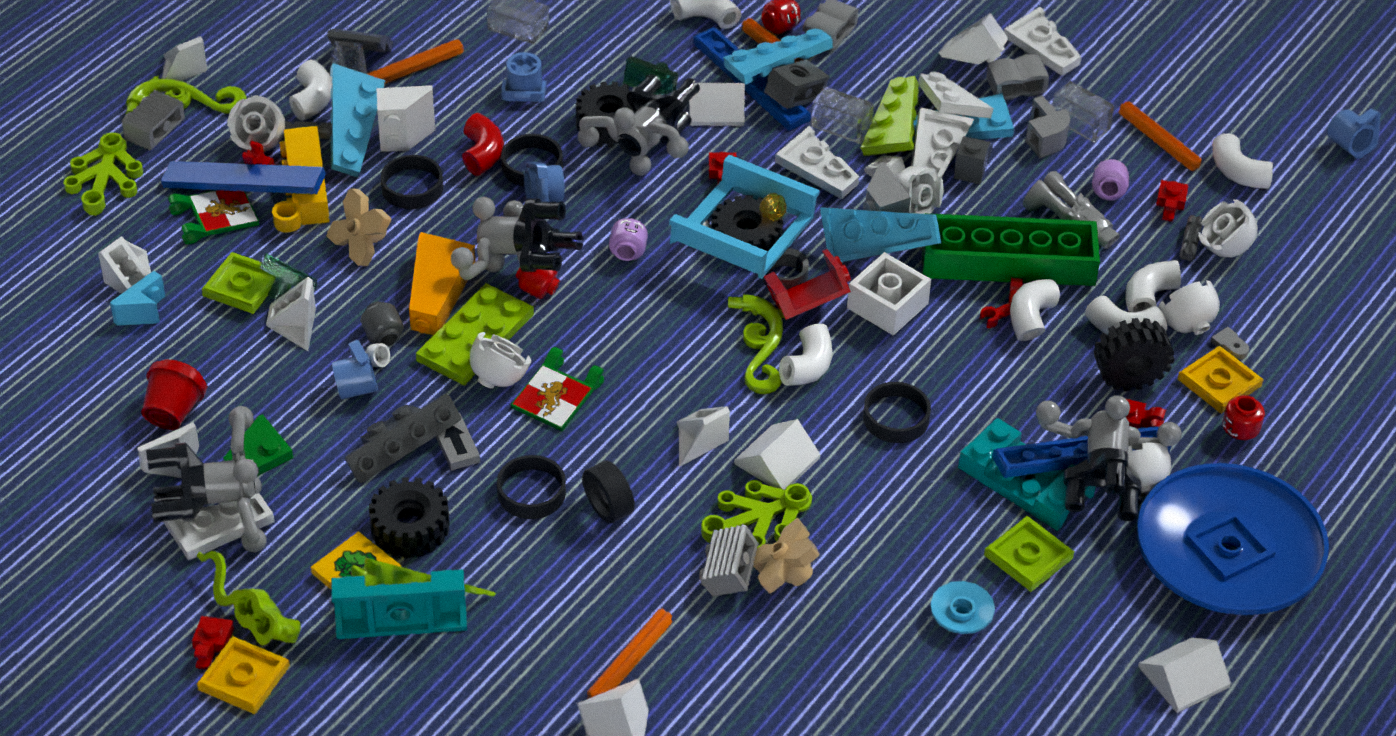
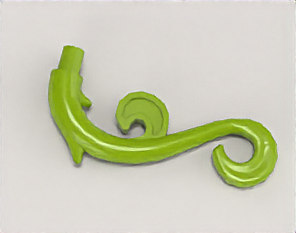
M155 76L151 80L136 86L130 92L126 100V114L136 109L142 99L150 96V93H153L154 90L166 92V95L182 101L184 109L189 106L191 98L211 109L225 114H230L234 105L241 99L246 100L247 97L242 89L235 86H227L216 93L215 99L219 102L224 98H232L234 101L230 104H219L190 84L174 79H158L159 77Z
M743 294L742 297H728V308L742 309V312H752L754 316L758 314L765 318L769 324L770 331L766 336H761L765 335L766 327L760 323H750L743 330V340L746 345L753 349H760L749 363L744 379L746 386L755 393L770 394L775 392L781 385L779 371L768 364L762 366V372L769 376L767 380H757L754 378L753 373L774 352L780 343L783 334L782 318L784 317L773 304L764 298Z

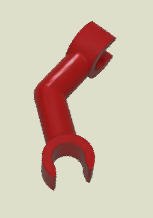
M1011 277L1009 302L997 308L987 306L981 309L979 319L992 317L987 321V328H994L997 326L999 319L1010 315L1012 297L1022 286V278Z

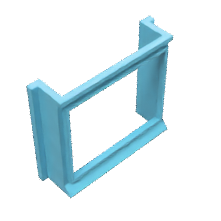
M728 155L724 160L721 182L688 218L674 214L669 220V225H671L670 244L677 241L757 273L758 278L762 279L814 218L816 198L820 190ZM732 191L746 196L752 195L753 199L756 200L759 197L764 198V203L767 204L770 201L774 204V207L798 216L769 251L702 225Z

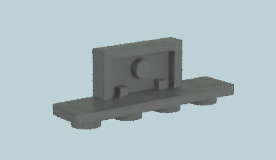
M443 394L421 409L411 405L401 406L392 413L393 417L385 422L378 421L367 428V433L360 437L364 445L345 456V460L357 482H365L459 422L461 416L448 394Z

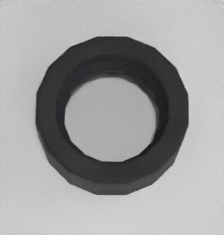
M606 460L584 471L582 484L591 506L602 520L607 523H614L633 512L635 504L632 490L626 478L615 464Z

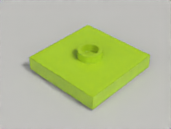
M231 252L204 285L202 295L203 297L254 314L281 280L283 272L280 268Z
M1026 516L987 546L984 556L1032 592L1070 562L1074 557L1075 551L1029 516Z

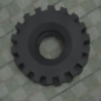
M612 81V85L600 82L599 87L593 84L590 85V91L586 88L581 91L582 96L578 95L576 103L577 131H580V120L586 116H609L614 119L615 113L605 112H616L620 108H629L635 113L633 107L630 106L626 99V95L630 91L629 85L623 84L621 87L618 86V82ZM594 127L599 132V140L596 146L602 147L603 143L608 144V148H614V144L618 142L610 137L607 128Z
M740 195L735 196L734 201L728 198L724 200V206L719 204L716 207V211H713L711 229L769 251L782 236L783 217L780 216L781 212L778 208L774 209L772 202L769 201L765 204V199L761 197L758 200H753L752 195H747V199H741ZM748 226L753 227L754 229L745 230L739 227Z
M1132 318V322L1128 324L1126 320L1119 322V327L1111 326L1108 328L1109 334L1102 333L1099 337L1101 342L1095 343L1094 357L1102 378L1108 386L1112 385L1115 390H1119L1121 387H1123L1124 391H1130L1131 387L1140 390L1144 384L1152 386L1154 385L1153 380L1156 378L1161 380L1165 377L1163 372H1169L1172 368L1170 364H1174L1175 360L1173 356L1175 354L1163 326H1160L1159 322L1154 321L1151 323V320L1148 318H1144L1142 322L1138 318Z
M409 477L402 478V483L397 484L396 480L390 481L389 488H386L384 485L378 489L379 495L374 493L371 498L372 504L369 503L371 534H373L374 542L376 544L379 543L380 549L384 552L390 548V555L396 557L399 552L403 553V558H410V553L415 552L417 557L424 556L423 550L425 549L430 553L436 550L435 543L440 546L443 544L444 536H448L450 524L448 500L446 495L443 496V490L440 487L434 489V483L429 480L426 484H422V478L415 477L414 482H409ZM408 515L421 518L414 523L398 521L400 518Z

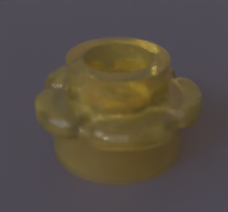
M770 193L761 201L759 210L764 218L778 220L786 213L787 205L782 195Z

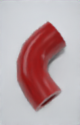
M475 113L466 121L464 135L476 144L462 154V159L470 173L480 176L500 159L504 140L501 130L489 118L481 113Z

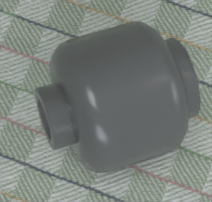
M380 301L371 303L367 306L360 319L369 342L373 344L383 343L390 346L399 340L404 329L397 309L391 303Z

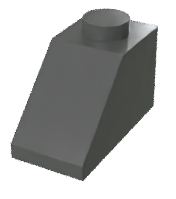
M963 136L956 155L954 179L981 184L993 150V144L988 141Z

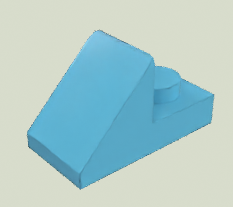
M152 271L110 302L113 321L116 325L156 324L160 322L157 303L165 297L162 276Z

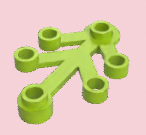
M111 132L103 135L97 149L83 156L74 157L70 161L71 171L75 175L68 176L63 181L67 193H79L82 190L81 184L96 177L92 190L84 192L81 196L83 209L89 215H99L103 212L106 206L104 191L109 177L119 185L120 193L123 197L131 198L138 193L137 184L132 179L143 175V166L140 161L133 159L126 152V141L118 133ZM102 158L100 163L88 168V164ZM115 158L125 165L129 178L113 164Z
M758 480L748 481L745 485L746 497L735 495L734 492L725 490L718 494L717 502L718 508L722 511L729 512L739 508L747 510V512L726 520L718 515H709L702 520L701 535L710 543L714 529L719 531V529L724 530L725 527L730 529L731 526L736 527L738 525L741 527L742 524L749 525L757 522L753 536L760 544L757 546L758 549L763 544H766L765 537L774 515L785 511L782 523L775 527L774 539L778 541L783 528L794 521L799 512H804L810 508L812 495L805 485L799 483L791 484L783 490L764 485ZM762 497H767L776 501L766 503L758 500L762 499Z

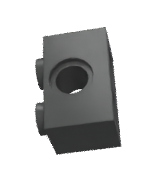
M806 59L772 69L767 77L768 82L764 92L786 109L821 99L830 76Z

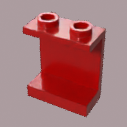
M828 249L823 250L822 252L830 271L787 290L775 272L764 276L773 302L785 320L851 292L847 282L851 281L850 274L845 264L842 265L838 255L833 257Z

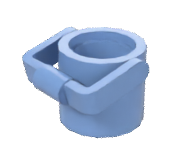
M521 52L509 57L506 62L507 79H503L501 88L502 100L520 102L544 101L546 81H542V65L538 56L532 53Z
M1369 109L1359 116L1352 110H1342L1330 121L1327 135L1330 140L1353 155L1354 158L1361 159L1378 145L1381 113L1374 109Z
M526 162L524 171L526 199L539 198L544 202L563 201L565 186L562 167L560 165L546 166L545 163Z
M358 339L348 343L352 357L332 362L337 389L342 400L373 393L378 389L369 354L365 353Z

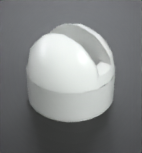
M376 343L367 347L365 353L369 354L372 367H385L389 363L390 350L387 345Z

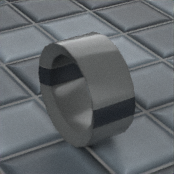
M788 248L766 273V275L772 273L771 270L780 266H789L798 270L800 274L795 277L782 278L777 276L787 290L808 281L809 261L799 250ZM763 277V282H764L765 286L767 287V284H766L765 279H764V277Z

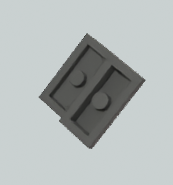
M330 29L327 34L332 46L384 53L385 51H392L393 41L387 35Z

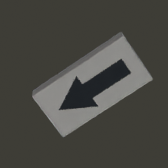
M462 416L459 422L435 436L451 471L480 463V454Z

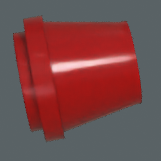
M173 359L156 361L150 365L146 375L148 384L141 414L149 423L159 428L176 430L180 428L195 404L204 398L207 391V383L199 371L184 362Z

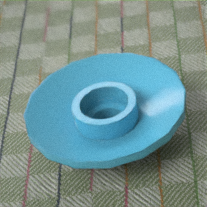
M955 581L940 586L933 594L930 603L932 616L937 623L948 631L959 634L976 633L985 629L991 623L995 612L993 598L979 585L966 581Z

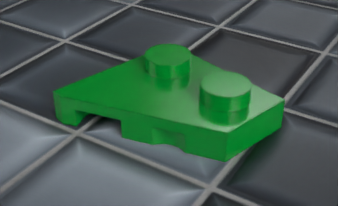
M263 414L259 415L245 431V459H250L257 464V476L294 458L293 450ZM231 449L223 457V461L233 460Z

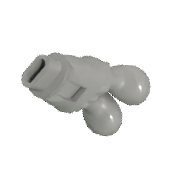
M1057 171L1048 173L1044 181L1038 180L1029 190L1023 201V207L1028 211H1036L1044 205L1058 215L1061 220L1097 221L1098 243L1105 249L1109 248L1119 239L1120 234L1112 229L1113 224L1090 203L1088 198H1084L1082 193L1076 196L1064 183L1063 176ZM1059 198H1061L1063 201H1065L1070 207H1068V206H1067L1064 202H1062Z

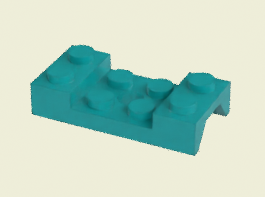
M996 418L960 452L958 468L1058 531L1070 512L1065 507L1066 486L1063 482L1065 469L1029 474L1034 479L1023 480L1019 476L1004 478L992 458L994 449L1026 444L1021 442L1022 433ZM1086 486L1085 496L1091 499L1094 496L1096 487Z
M464 569L432 571L431 582L421 583L411 582L406 584L366 586L365 576L332 578V603H334L337 639L467 630Z

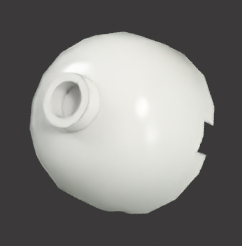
M255 95L246 100L241 99L234 105L230 111L227 125L230 127L232 141L239 147L251 150L250 141L252 140L262 144L263 151L265 152L275 147L282 139L285 129V118L280 108L271 100Z
M910 166L901 170L895 176L911 197L909 213H931L935 207H940L944 193L943 180L941 176L936 175L934 168Z
M1233 200L1235 203L1227 204L1225 201L1219 203L1207 213L1201 222L1204 226L1202 234L1200 232L1198 234L1201 243L1220 257H1235L1244 253L1250 248L1257 236V221L1251 210L1239 200Z
M1206 280V286H1202L1200 281L1184 286L1169 295L1171 301L1166 305L1163 301L1159 304L1158 308L1164 314L1166 322L1171 328L1181 333L1194 332L1195 335L1202 334L1211 328L1210 323L1215 320L1220 307L1217 292L1213 284Z
M486 332L479 333L470 350V366L479 377L478 382L485 387L494 388V386H511L521 380L531 364V358L527 356L525 360L521 356L523 350L509 340L494 334L491 339L483 338Z
M1142 443L1143 449L1135 451L1132 450V446H1128V469L1142 482V492L1138 498H1146L1157 483L1170 475L1172 470L1171 458L1166 445Z

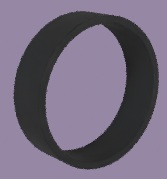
M524 134L508 141L501 152L504 176L510 182L524 187V172L513 169L506 162L513 153L527 148L546 150L558 159L555 165H560L563 169V153L560 145L545 135Z
M421 155L400 156L388 162L381 171L382 194L390 204L403 209L423 208L437 201L443 192L441 167L428 157ZM408 169L424 170L433 174L438 179L433 188L415 195L397 193L386 185L391 176Z
M903 382L883 383L873 388L867 394L864 402L863 421L867 430L880 440L890 443L911 442L921 437L929 426L930 401L923 391L911 384ZM897 396L917 403L924 411L925 417L915 426L897 429L878 423L870 415L868 409L879 399Z
M539 455L517 457L506 463L498 474L497 495L499 503L508 513L523 519H539L551 515L561 507L565 500V474L556 462L547 457ZM525 470H540L554 476L559 481L561 488L548 501L539 504H522L510 499L503 492L502 486L515 473Z

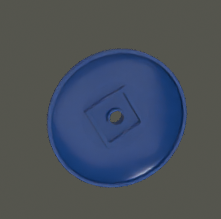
M1210 463L1195 465L1174 472L1151 489L1143 501L1137 520L1136 530L1139 549L1152 573L1167 588L1183 599L1203 608L1221 613L1258 615L1289 607L1303 599L1314 589L1321 579L1327 564L1329 554L1328 535L1325 525L1314 506L1287 482L1267 472L1248 466ZM1223 544L1235 546L1237 549L1228 550L1223 547Z

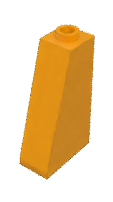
M420 232L409 305L411 330L434 335L446 323L468 281L463 279L458 269L452 265L451 254L457 248H468L474 256V264L476 262L475 245Z

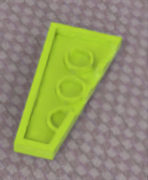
M915 76L891 79L860 147L864 156L914 150L912 137L915 136V127L913 123L917 115L915 106L918 102L919 83Z

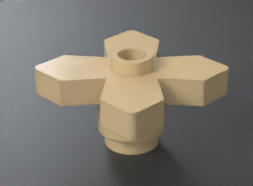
M350 188L343 200L346 219L333 221L327 232V237L335 245L344 246L349 244V258L358 266H368L375 253L373 243L385 237L391 217L382 209H372L369 211L368 197L361 190Z
M799 518L783 528L778 541L774 544H763L755 551L754 567L760 573L758 579L761 585L769 594L783 585L785 581L792 583L794 586L802 585L813 573L811 562L819 557L820 554L816 546L808 538L810 534Z

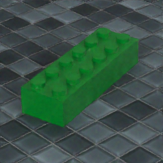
M933 214L937 216L941 244L922 247V274L931 279L1011 282V277L1022 278L1023 283L1051 279L1060 285L1096 286L1100 264L1097 221Z

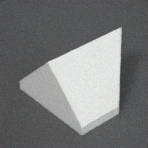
M201 36L180 44L163 54L166 60L162 79L183 81L207 71L204 43Z
M122 236L98 253L104 283L121 294L151 273L147 251L126 241Z
M307 277L271 303L266 326L306 351L309 350L316 311L313 280Z
M727 406L700 409L676 422L679 427V467L729 441L730 411Z
M190 423L138 447L139 461L143 472L182 478L181 469H178L177 466L149 470L146 451L147 449L175 447V444L187 443L196 454L199 449V442L195 424Z
M638 679L577 703L586 734L589 736L645 735L649 711Z

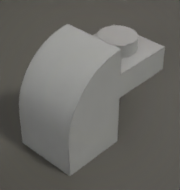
M1043 95L1033 98L1026 143L1039 158L1060 151L1065 146L1070 115L1067 109L1056 111L1055 107Z

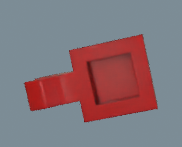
M251 140V150L248 149L247 152L242 154L245 164L275 165L273 158L264 154L263 145Z
M709 152V179H717L718 185L722 180L724 160L728 155L737 157V153Z
M1161 180L1156 206L1164 207L1162 220L1173 222L1176 209L1184 210L1188 184Z
M1126 399L1130 405L1129 414L1126 416L1129 426L1140 429L1141 426L1146 428L1160 427L1164 423L1163 419L1166 413L1164 408L1152 407L1146 410L1147 403Z
M201 616L192 638L193 649H195L194 657H198L195 665L196 668L207 670L210 667L215 652L220 653L231 639L234 631L233 620Z

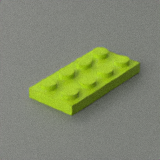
M486 283L416 352V361L465 386L475 375L470 366V350L477 335L481 332H486L483 338L491 339L494 334L510 340L534 315V306Z

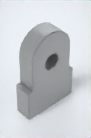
M1229 327L1212 336V344L1216 347L1220 345L1235 358L1244 359L1248 356V344L1240 339L1238 334Z

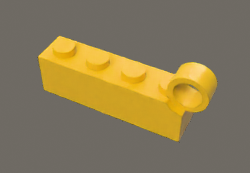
M317 126L284 129L285 141H279L281 158L287 157V159L282 160V165L323 167ZM323 180L317 194L286 193V196L292 195V198H286V201L277 203L272 209L274 227L280 232L289 233L296 231L302 224L330 222L325 180Z

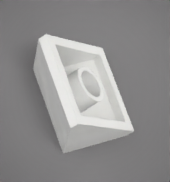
M694 83L690 89L699 84L700 91L689 101V115L692 119L690 126H744L745 83Z
M796 419L771 425L734 460V464L767 485L785 490L787 486L794 484L820 459V453L799 420Z
M1190 638L1139 662L1138 665L1177 713L1231 686L1216 640Z

